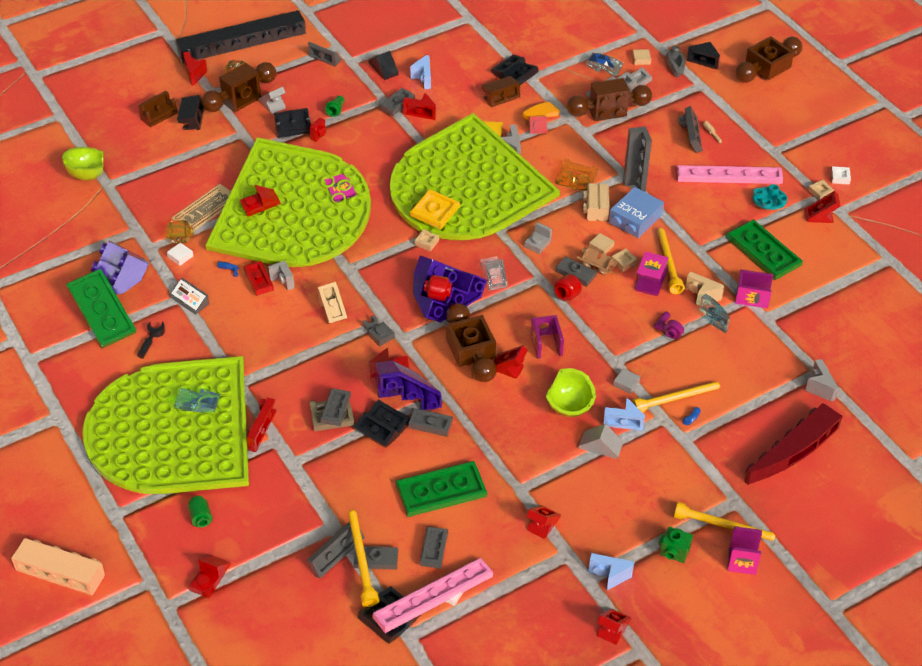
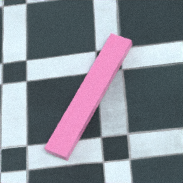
M677 165L678 182L783 183L782 168Z
M479 558L374 612L373 619L386 633L446 602L460 592L463 593L493 577V571Z

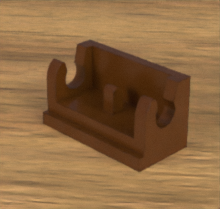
M512 76L482 85V90L487 95L484 96V99L491 107L520 98L519 82Z
M167 91L138 105L141 120L150 128L178 113L174 98L170 99Z

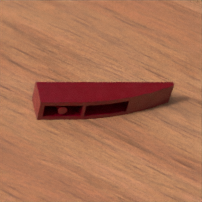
M824 403L818 408L814 407L808 417L802 418L793 430L790 429L786 432L781 441L777 440L773 444L771 450L764 452L755 464L751 463L745 472L747 474L745 483L749 485L766 479L803 460L839 429L843 416Z

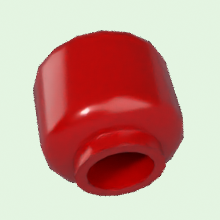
M572 274L563 276L554 285L556 296L563 301L572 300L582 290L580 280Z
M432 275L430 280L425 281L424 291L427 292L429 299L445 301L447 297L450 298L452 283H450L448 277Z

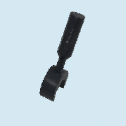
M151 322L148 323L147 329L150 336L145 339L137 353L139 358L143 359L153 343V337H160L165 333L163 322L162 326L156 329L151 327Z

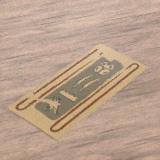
M219 184L171 219L193 233L222 212L231 191Z

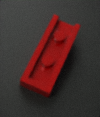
M267 397V399L259 400L260 413L247 436L249 451H257L276 414V409L272 408L275 399Z

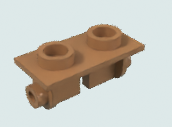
M583 247L581 251L583 256H577L578 259L582 260L581 264L590 268L592 265L598 267V272L605 275L608 272L615 273L611 270L617 264L613 257L602 253L600 259H597L600 252L590 247Z

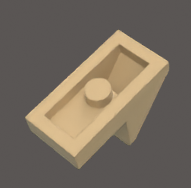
M690 271L687 276L685 289L698 294L696 305L721 301L725 285Z
M336 282L318 287L320 308L324 309L328 324L347 319Z

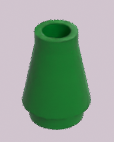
M338 95L326 104L325 111L329 116L335 117L340 115L345 102L344 97Z

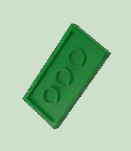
M754 219L728 232L726 238L763 271L773 274L774 280L781 278L803 264V260Z
M101 269L66 284L68 291L101 348L107 347L137 332Z
M475 461L396 480V487L407 517L487 497V490Z

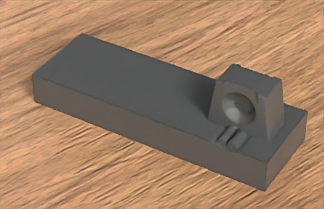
M691 106L686 107L685 114L678 118L681 128L688 127L690 143L695 152L698 153L703 151L698 118Z
M350 521L345 526H342L332 538L306 560L315 577H323L355 547ZM360 529L361 536H362V540H363L365 537H364V535H363V533H362V531H361V529Z

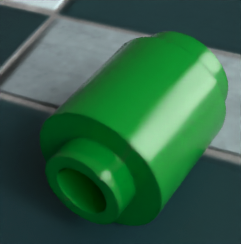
M202 496L191 498L187 509L192 525L200 528L206 527L213 519L208 501Z

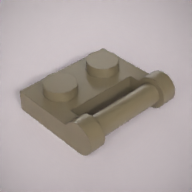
M309 401L314 432L354 426L350 401L341 427L321 423V416L327 401Z

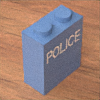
M634 187L610 209L609 223L639 238L662 216L664 202Z

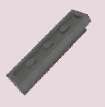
M646 126L628 129L623 175L624 186L637 185L638 189L644 192L646 191L652 143Z

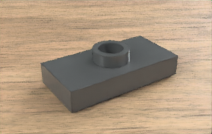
M566 256L556 266V272L564 276L567 274L575 275L581 284L586 287L597 276V271Z
M331 388L321 416V423L341 427L351 398V391Z
M427 526L420 566L442 568L448 529Z
M364 546L368 569L397 570L398 547ZM355 550L354 568H359Z

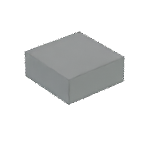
M623 368L614 380L613 386L631 394L640 382L641 376Z

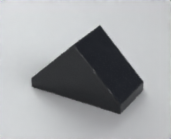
M711 42L689 46L687 61L718 69L720 54Z
M390 51L368 60V63L384 80L399 75Z

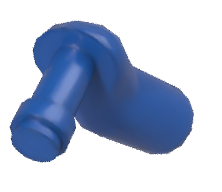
M223 261L217 263L218 268L233 270L234 277H238L237 270L239 267L237 265Z
M694 407L691 414L683 419V423L690 425L698 418L701 409Z

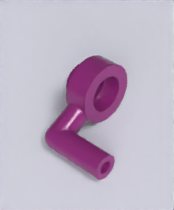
M665 311L655 323L654 328L664 331L671 339H679L684 333V327L676 320H669L665 324L671 316L669 312Z

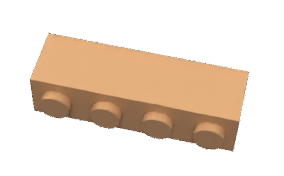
M24 538L11 558L16 571L92 596L105 576L102 563L97 559H88L76 552L63 551L57 546L51 547L38 540L32 541Z

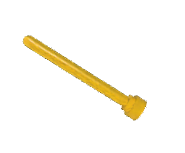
M659 228L658 236L665 257H669L667 268L671 280L668 286L672 294H680L684 291L685 287L683 281L677 276L665 230Z
M712 382L648 400L636 398L632 399L631 402L644 413L645 410L652 406L717 390L720 388L719 382Z
M678 502L674 518L680 520L682 518L687 519L688 517L731 530L735 526L758 529L689 509L690 507L682 502ZM762 530L761 538L773 541L775 534Z
M350 510L348 516L363 585L362 594L360 595L363 606L370 607L379 603L378 592L371 585L357 513L355 510Z

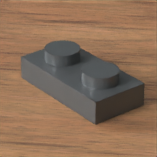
M401 88L381 103L380 109L394 116L403 109L404 98L415 99V94Z
M414 408L409 421V428L448 437L453 423V416Z

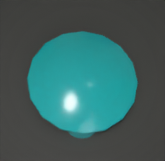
M776 184L753 190L752 199L761 208L777 210L787 204L788 197L779 190V186Z

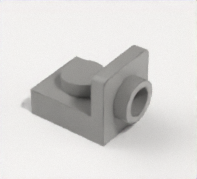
M537 222L534 232L525 241L524 247L541 254L551 243L552 229Z
M286 261L268 266L271 281L279 279L281 284H285L287 290L295 288L293 274Z

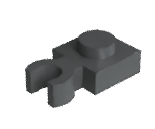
M371 316L372 323L363 320V327L368 330V335L379 347L395 338V332L384 322L378 324L375 316Z

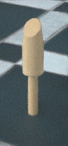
M706 120L703 123L705 129L709 132L710 135L712 134L719 143H722V140L715 133L716 130Z

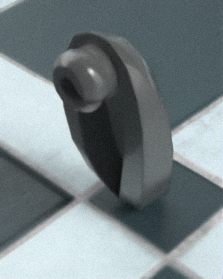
M674 45L668 51L666 61L676 77H680L685 69V57L680 52V48Z

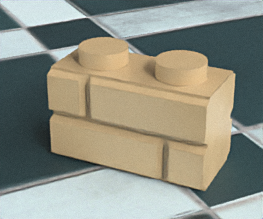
M589 183L587 190L583 191V201H587V203H584L583 213H587L588 221H607L609 218V185Z

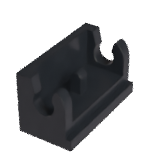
M200 95L183 97L181 99L177 121L178 123H189V125L183 126L184 130L201 129L204 107L202 106Z
M308 108L274 113L278 138L310 133L309 127L311 122Z

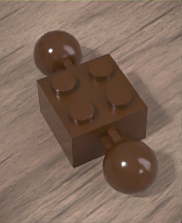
M770 36L751 46L747 50L746 61L740 63L736 68L737 79L748 83L758 73L767 80H770L790 69L793 57L798 56L802 51L801 40L792 36L786 38L783 43H780Z
M263 62L257 66L256 70L247 63L219 77L221 92L208 91L203 95L202 106L208 112L219 111L223 104L234 113L261 98L259 81L262 83L272 82L276 77V68L269 62Z
M624 78L591 83L590 99L586 100L580 95L572 96L567 102V110L572 116L580 117L589 109L595 122L626 117L628 102H633L637 106H645L652 99V91L646 85H638L629 93L630 90Z
M461 303L452 304L446 311V319L449 323L446 324V340L459 367L473 364L472 374L475 379L480 382H489L497 373V366L491 359L496 357V341L483 315L470 318V311L467 306Z

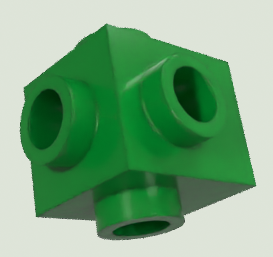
M668 527L666 534L662 533L658 545L661 546L660 555L670 560L685 563L692 545L693 534L684 532L681 529Z

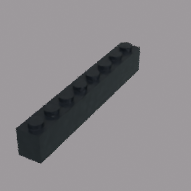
M296 10L176 39L177 51L182 63H184L183 53L190 52L191 58H195V60L306 34L305 20L300 11Z

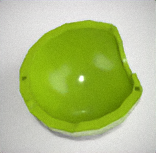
M90 147L69 149L62 156L63 166L68 174L75 179L83 181L94 180L103 174L104 152Z
M573 368L559 370L551 388L546 394V400L550 408L559 415L566 417H576L584 414L591 408L596 398L595 387L590 377L584 372Z

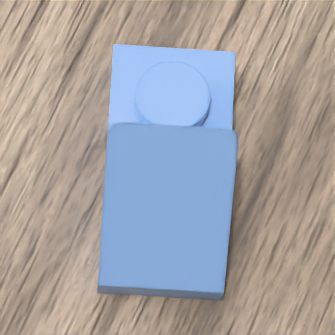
M429 55L424 56L410 67L411 79H421V83L424 82V89H431Z
M628 398L625 410L605 407L603 424H606L608 427L643 431L645 415Z
M591 553L589 572L599 576H609L607 590L632 578L633 561Z

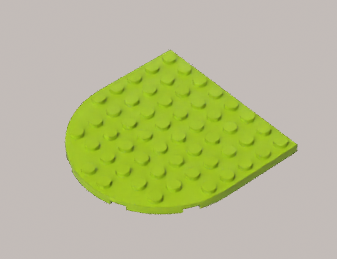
M474 113L405 152L400 162L396 163L390 180L392 202L403 220L420 232L425 229L432 234L439 235L441 239L472 240L492 235L560 196L559 189ZM429 189L460 202V207L442 229H438L410 216V211Z
M257 137L205 245L206 250L258 262L262 261L272 265L286 261L288 267H305L328 261L351 247L365 230L371 212V198L368 185L361 173L352 164L349 165L337 155ZM344 174L345 177L349 178V180H340L337 187L341 191H346L353 186L356 196L347 199L343 193H335L331 196L328 188L335 184L333 177ZM325 179H332V184L326 185ZM342 182H348L350 184V186L346 189H342L339 187L340 183ZM255 185L274 189L281 204L247 217L240 200L256 194ZM335 195H343L344 200L338 202L333 200Z
M243 356L171 362L140 368L141 371L129 376L125 374L108 385L94 400L95 404L90 412L86 414L83 426V441L87 456L97 472L116 486L144 494H169L249 486ZM198 398H203L197 403V408L202 410L199 407L201 401L217 399L213 411L190 410L182 408V406Z

